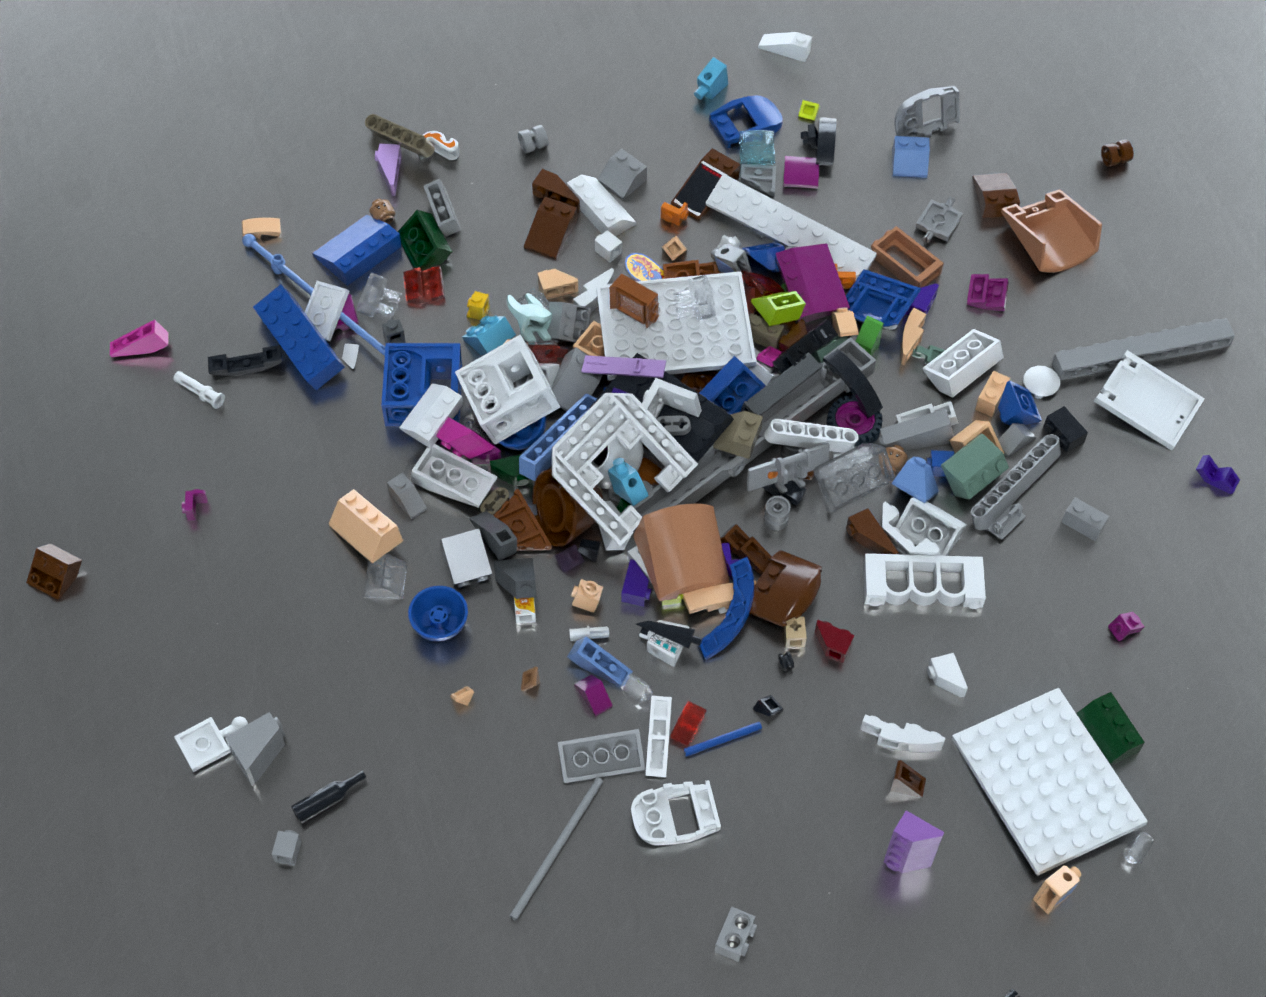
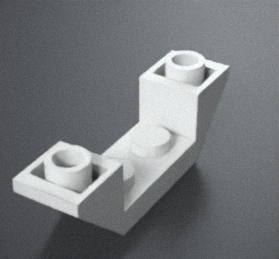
M886 501L883 503L882 529L898 552L902 555L940 556V548L935 542L925 538L915 547L910 539L903 537L900 530L895 527L899 521V511L895 506H890Z

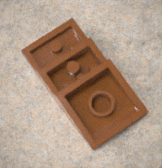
M699 260L663 264L664 279L720 274L716 262L699 264Z

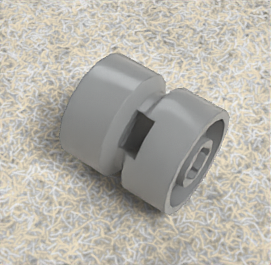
M542 125L532 127L531 131L526 129L518 132L519 143L525 154L534 151L536 147L540 149L549 145L546 131Z
M773 496L767 500L764 523L770 530L779 531L787 526L791 507L786 498Z

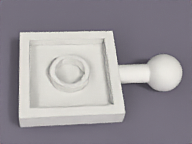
M239 716L233 719L231 725L219 731L214 720L210 717L174 736L192 771L195 772L231 753L224 737L246 726L248 722L244 717Z

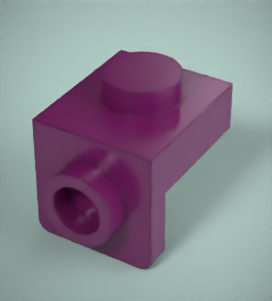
M194 489L192 491H185L182 513L186 514L188 521L196 520V504L208 503L205 490Z
M1134 612L1119 614L1108 625V628L1118 641H1122L1128 634L1140 632L1145 627Z

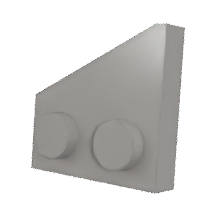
M742 164L740 182L770 196H775L776 166Z

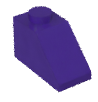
M939 284L921 287V291L905 315L909 316L913 308L927 315L937 296Z
M630 559L621 592V602L644 607L646 600H650L652 589L649 588V580L635 560Z

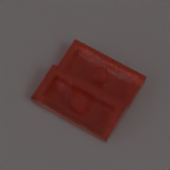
M440 266L424 271L418 267L403 272L406 301L408 303H423L445 299L443 275Z
M740 271L747 286L757 287L761 295L767 296L785 292L777 282L765 275Z

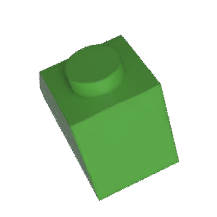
M867 315L855 342L872 356L880 345L884 323Z

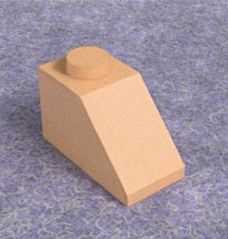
M557 269L544 270L537 273L538 285L544 300L578 292V279Z
M837 308V312H832L833 328L837 332V336L859 335L853 311L848 310V308Z

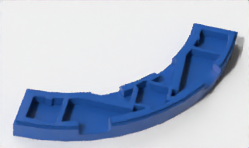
M748 557L729 565L733 576V600H731L725 615L726 617L722 623L703 637L700 648L706 660L719 653L732 642L749 616L754 598V576Z

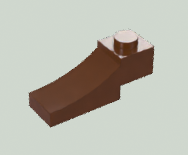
M735 524L720 537L721 543H729L731 554L734 553L741 559L748 557L751 567L760 575L763 574L772 556L753 536L749 538Z

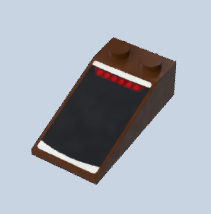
M712 148L701 159L671 201V205L680 209L684 202L687 203L689 215L700 221L711 209L706 206V201L721 176L725 174L738 180L741 164Z

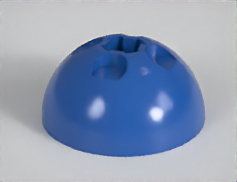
M546 416L499 443L512 450L528 449L544 434Z
M432 586L420 591L412 599L408 610V617L411 626L418 635L430 641L441 642L449 640L460 633L467 621L468 607L464 597L455 589L447 586Z

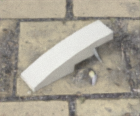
M651 696L646 776L666 778L672 697Z

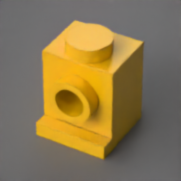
M474 292L467 303L469 308L467 317L481 320L487 315L490 308L489 294Z

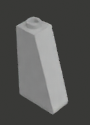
M943 409L881 428L882 436L879 437L881 447L887 448L898 445L906 451L951 444L949 440L954 437L947 411Z

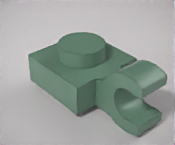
M917 345L916 349H913L912 356L915 358H925L924 364H928L945 350L932 345L928 346L927 349Z

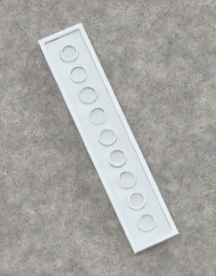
M725 174L721 176L706 201V206L785 247H802L827 243L833 262L837 264L838 271L856 272V280L863 269L869 270L877 256L876 252Z

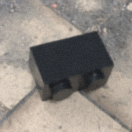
M1065 406L1049 414L1044 423L1046 432L1058 436L1060 447L1066 452L1083 444L1088 434L1086 429Z

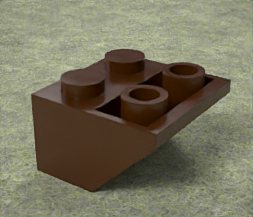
M51 543L36 548L26 583L56 599H61L77 578L82 560Z

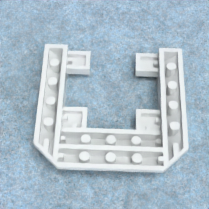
M604 393L552 447V476L619 546H622L634 533L633 531L639 525L642 516L631 505L619 516L593 490L604 476L591 462L615 437L627 450H631L641 440L665 466L654 479L666 492H670L683 478H686L698 463L633 394Z

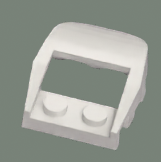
M709 780L705 781V784L693 785L692 781L672 785V783L663 784L661 788L649 789L637 795L631 806L632 819L637 834L645 842L652 845L689 843L721 829ZM690 794L699 830L694 833L677 836L668 799Z

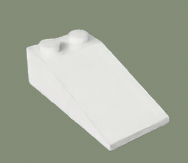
M436 444L431 449L426 448L411 472V482L420 487L478 508L497 480V476Z

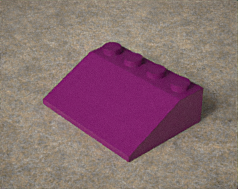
M827 243L794 247L776 253V263L786 292L796 291L806 303L800 319L796 320L797 323L801 319L807 323L832 315V312H837V308L850 309Z

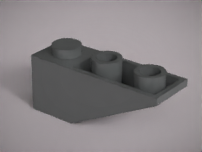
M487 511L470 518L473 526L480 530L482 538L499 561L517 553V538L505 523Z

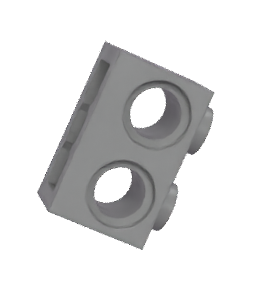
M731 907L715 944L714 952L739 962L741 955L745 957L750 945L746 942L749 936H754L757 925L754 924L756 916ZM743 922L747 927L740 929L735 924ZM735 941L739 946L731 948L727 943Z

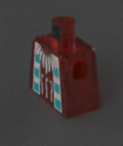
M525 340L538 363H557V358H564L565 354L568 353L567 347H558L555 341L536 340L533 343H528ZM551 349L549 354H545L547 350Z

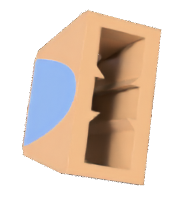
M1065 865L1044 881L1033 900L1049 915L1076 888L1080 882V870L1074 866L1070 869Z

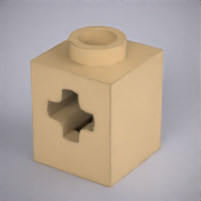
M805 617L792 618L785 621L787 623L783 627L785 648L805 647L807 639Z

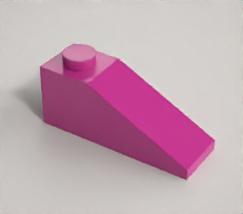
M154 319L110 342V356L120 357L154 353L168 346V332Z

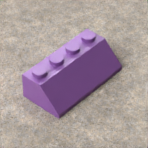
M905 811L893 831L884 863L889 869L901 873L931 867L944 832L912 813Z

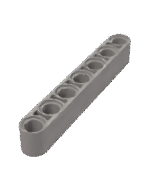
M1053 434L1046 435L971 509L975 529L985 530L990 527L1060 457L1061 449L1058 436Z

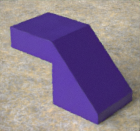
M1203 455L1196 468L1204 482L1229 494L1234 493L1240 481L1232 467L1218 468L1210 455Z

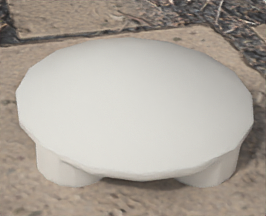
M1035 366L1026 371L1023 383L1035 398L1042 399L1058 391L1060 378L1051 368Z

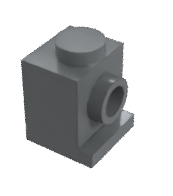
M391 319L387 323L382 324V333L386 343H406L404 329L399 319ZM399 335V338L390 339L391 336Z

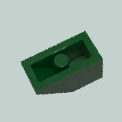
M521 455L490 461L491 474L513 486H523L532 483L531 479L519 474V457Z

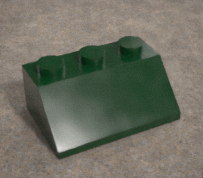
M417 209L398 230L401 244L415 271L418 273L441 265L452 253L449 244L431 213Z
M1112 692L1094 699L1076 713L1111 766L1139 753L1145 743Z

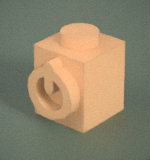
M581 579L579 585H574L571 593V597H574L572 606L594 613L599 603L603 586L598 585L594 581Z

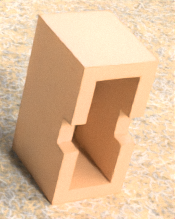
M993 371L978 398L975 410L993 417L1000 403L1006 383L1010 381V378Z

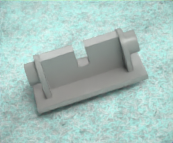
M1019 503L1011 505L987 530L1002 540L1026 517L1022 513V505Z

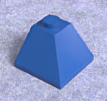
M772 242L744 247L742 250L759 264L771 270V272H778L776 253L784 251L785 248L784 245Z
M1008 381L998 406L1001 421L1010 426L1013 423L1028 425L1041 422L1042 419L1031 392L1012 381Z

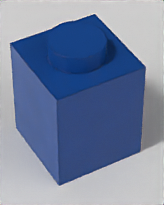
M931 450L930 457L926 458V463L931 466L934 477H946L941 464L953 456L954 451Z

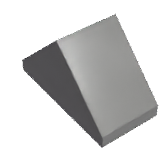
M1013 423L998 441L1004 454L1009 457L1035 440L1036 436L1024 424Z

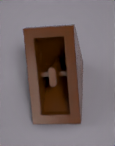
M899 760L894 771L891 791L921 798L923 797L926 778L902 760Z

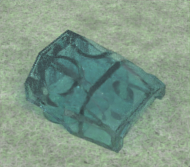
M739 131L740 164H775L774 131Z

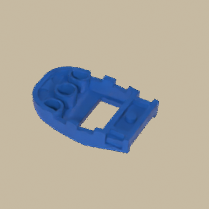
M758 95L732 100L710 113L709 116L710 123L727 149L731 148V144L738 142L740 145H744L751 140L760 141L763 139V136L776 133L783 125L782 115L774 103ZM743 105L756 126L739 133L727 114L728 111L734 108L735 110L739 109Z

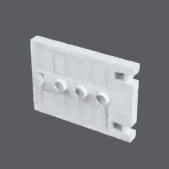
M1127 350L1122 357L1124 361L1118 363L1101 389L1102 394L1099 393L1094 402L1172 450L1205 398Z

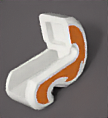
M429 131L423 134L434 145L435 152L449 161L459 157V145L454 138L446 141L445 136L438 131ZM417 154V156L419 157L420 160H422V159L424 158V157H422V156H420V155Z

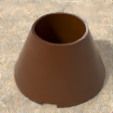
M552 469L544 470L538 475L533 488V504H536L538 515H535V518L551 545L565 546L594 525L596 521L552 476ZM596 485L593 490L603 499L601 490Z

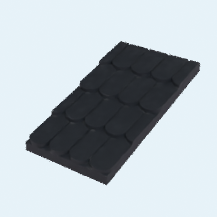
M636 353L635 356L633 357V358L647 359V358L643 357L642 355H640L639 353ZM664 371L663 378L657 379L692 391L698 395L702 410L699 417L665 404L658 417H688L691 424L690 432L686 435L671 436L698 463L734 419L724 409ZM617 375L608 385V388L602 392L589 408L604 393H612L613 388L633 394L642 403L645 392L650 389L655 378ZM681 422V425H679V427L682 429L685 423Z

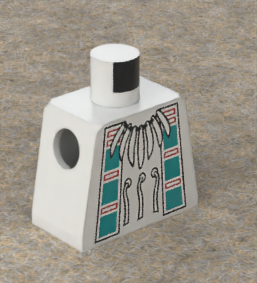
M663 620L657 621L659 623L689 628V626L667 622ZM641 628L639 637L648 640L647 651L674 667L684 646L645 628Z

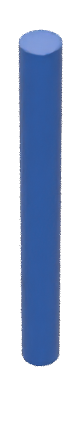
M756 722L685 748V756L693 755L761 730V723Z

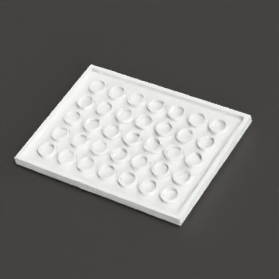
M741 272L636 281L658 294L659 317L648 328H646V324L638 322L617 310V308L610 309L609 287L612 284L596 285L605 357L633 358L636 353H639L647 359L666 360L665 371L669 374L719 370L734 356L746 367L756 366L757 361ZM607 375L608 380H614L617 375Z
M1059 688L952 735V740L1037 876L1141 828L1148 822Z

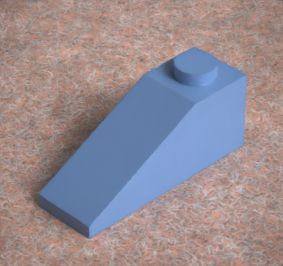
M587 636L577 640L567 658L582 669L621 688H624L633 672Z

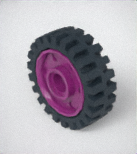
M854 395L851 396V399H849V396H844V399L839 398L837 402H834L828 411L826 425L850 428L856 431L858 440L854 447L873 445L881 432L882 413L878 411L870 418H867L857 405L859 401Z

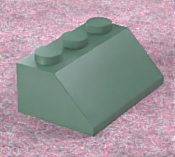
M984 434L978 435L941 464L954 495L965 499H971L1009 468L1003 452Z

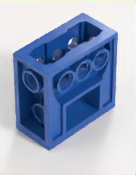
M386 343L381 404L385 426L402 425L430 387V380H451V389L461 395L462 386L455 371L463 366L460 343ZM401 375H405V376H406V377H405L404 379H402V380L399 378ZM400 390H404V391H405L404 394H400V393H398V392H399ZM461 409L453 418L458 423H460Z

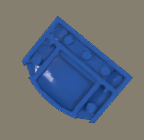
M863 269L846 294L850 307L848 310L853 311L855 319L864 323L868 315L883 322V327L898 325L921 289Z

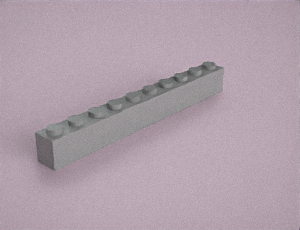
M1227 318L1214 319L1205 323L1199 322L1190 326H1180L1170 330L1164 329L1160 332L1146 333L1135 337L1130 336L1126 339L1111 340L1101 344L1095 343L1091 346L1077 347L1066 351L1061 350L1055 353L1052 365L1061 381L1114 370L1120 361H1124L1122 357L1127 350L1149 363L1230 346L1235 334Z

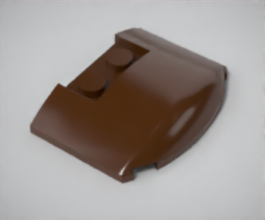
M778 551L770 558L769 565L754 585V598L750 614L781 627L787 625L785 621L799 618L817 596L821 585L822 566L785 551Z

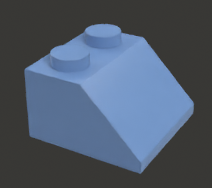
M894 137L892 148L893 176L927 178L930 152L929 138Z

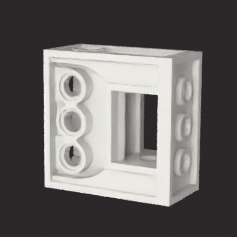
M521 335L455 371L480 426L494 444L499 443L560 408L539 363ZM532 373L533 379L515 388L514 382Z

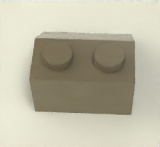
M747 411L730 414L734 420L715 441L713 448L750 459L762 428L763 416Z

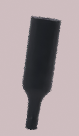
M361 771L345 781H332L295 803L291 808L302 824L341 801L351 787L367 777Z

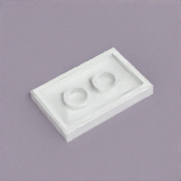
M317 281L305 314L323 338L330 342L349 290Z

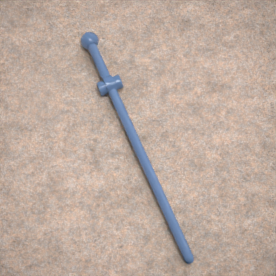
M250 233L244 235L242 239L244 246L252 247L271 263V269L275 274L284 273L308 294L312 295L313 288L285 266V260L281 254L272 255L256 242L254 235ZM341 312L339 319L385 356V347Z

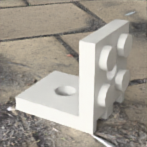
M655 378L650 389L645 392L642 402L643 406L656 419L664 404L699 417L702 411L697 393Z

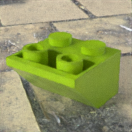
M796 291L780 292L751 299L752 304L769 326L799 320L806 304Z

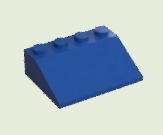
M365 215L312 254L348 286L401 248L400 234L388 223Z

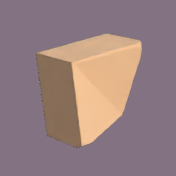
M677 236L662 246L672 261L687 250Z

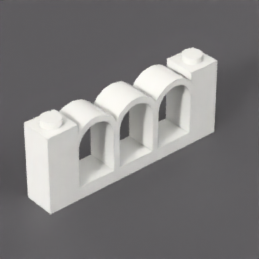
M865 554L863 562L865 604L879 606L884 605L886 601L889 604L900 605L907 602L910 598L912 602L921 606L930 605L938 599L945 606H958L963 602V607L971 609L983 608L986 599L983 557ZM886 570L906 571L907 590L894 592L889 589L886 583ZM913 571L934 572V591L923 593L917 590L914 585ZM941 572L961 573L962 591L957 594L945 591L941 584Z

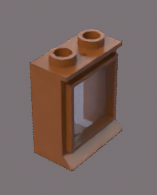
M621 273L609 287L610 309L617 308V310L638 322L646 324V328H648L659 317L658 294Z

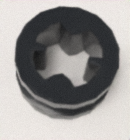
M786 651L784 655L778 654V660L783 671H786L788 667L794 668V661L789 651Z

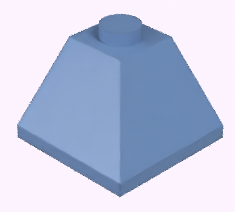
M914 456L909 459L892 482L894 486L923 503L929 501L939 492L931 466L921 457Z

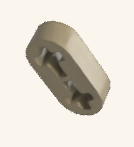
M503 487L493 490L481 504V513L491 508L493 512L488 511L491 515L499 511L505 501L510 499L508 490Z

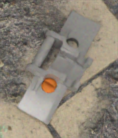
M821 444L804 450L799 449L798 454L783 459L781 457L772 458L770 462L749 468L747 491L749 492L775 483L779 492L785 493L787 488L784 484L791 480L796 482L799 487L805 486L806 484L802 478L807 476V472L828 465L830 444Z

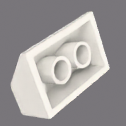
M432 383L399 429L431 449L439 439L436 435L447 418L453 419L464 405L462 396L447 386Z
M913 497L910 499L896 527L900 530L903 537L910 539L915 545H918L927 538L939 546L940 556H947L959 540L967 524L928 501L923 503Z

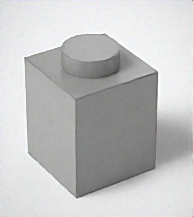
M292 830L278 831L272 851L274 862L295 866L302 843L299 834Z

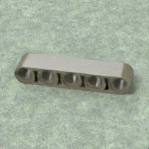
M370 114L365 119V126L380 138L398 144L400 147L425 158L430 157L435 151L434 145L421 134L376 114Z

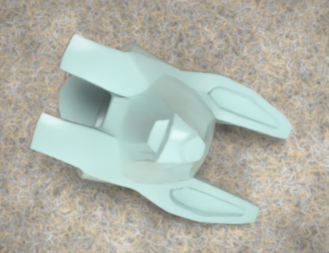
M529 293L525 295L528 302L525 305L519 304L511 295H508L507 305L518 321L522 338L528 343H533L536 341L533 333L537 331L543 341L551 340L552 337L547 329L552 320V313Z

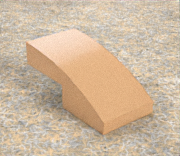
M252 218L242 220V236L244 237V235L250 233L260 239L261 235L279 237L281 233L280 219Z

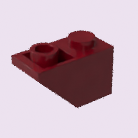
M817 620L815 634L825 656L844 663L852 647L855 635L846 629H839L827 621Z

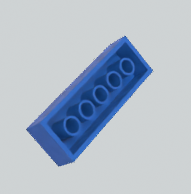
M282 284L253 306L304 379L314 389L318 390L345 368L298 302Z

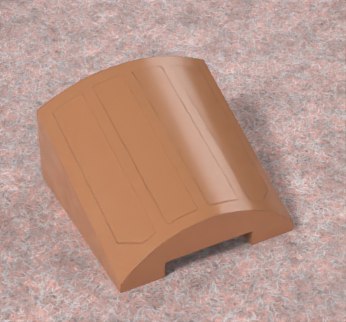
M1060 189L1045 194V200L1022 208L1014 204L1001 210L1003 216L1041 272H1060L1070 269L1086 261L1099 250L1102 223Z
M706 504L676 505L651 512L642 517L633 537L659 601L677 599L679 594L730 583L713 506Z

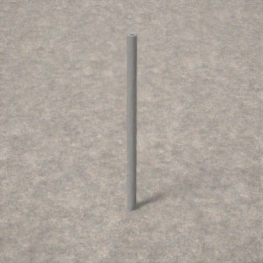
M596 777L511 912L510 918L517 921L603 783L601 778Z

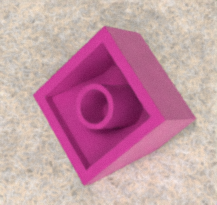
M449 417L436 435V437L442 440L441 445L449 450L453 448L452 453L459 457L465 456L471 459L494 448V446L475 432Z

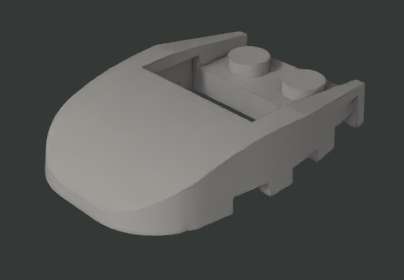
M956 86L931 88L905 100L899 106L895 115L894 127L896 135L907 137L924 135L929 137L932 136L934 131L947 129V124L956 122V124L960 123L959 90ZM938 96L941 98V118L923 122L922 101L926 102L930 98Z

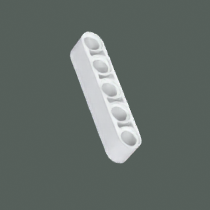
M783 419L772 420L764 433L765 439L773 444L812 448L829 443V451L840 453L850 452L858 440V434L850 428Z

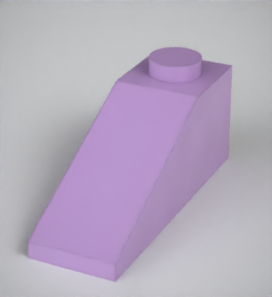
M379 144L378 151H375V161H378L379 170L391 195L395 196L401 163L400 145Z

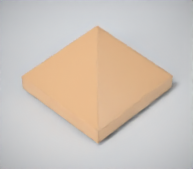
M466 686L451 694L450 697L454 701L468 706L474 691Z

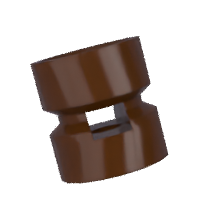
M1127 139L1117 141L1115 144L1103 145L1101 148V157L1107 167L1133 160V147Z

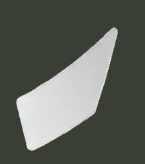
M345 344L342 359L354 369L359 345Z

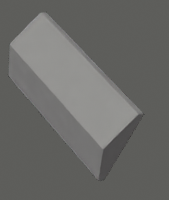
M639 729L557 742L564 783L645 770Z

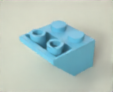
M488 315L480 320V324L467 329L466 334L462 338L480 355H485L503 345L507 339H511L516 334L505 316Z

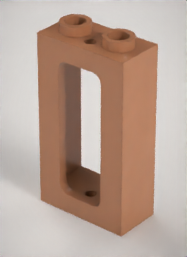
M897 226L892 230L886 231L882 238L875 240L871 245V250L877 253L874 260L904 283L919 288L925 287L942 273L944 263ZM891 247L897 248L924 271L915 276L887 254L886 251Z

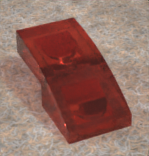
M688 701L670 738L689 746L707 710Z

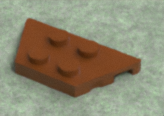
M516 489L509 501L506 500L502 508L493 516L505 523L516 536L517 551L551 550L552 545L520 490Z

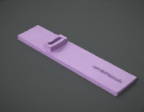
M585 355L581 372L663 378L666 360Z

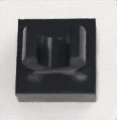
M815 124L808 125V131L801 132V139H803V145L811 144L813 149L818 146V131Z

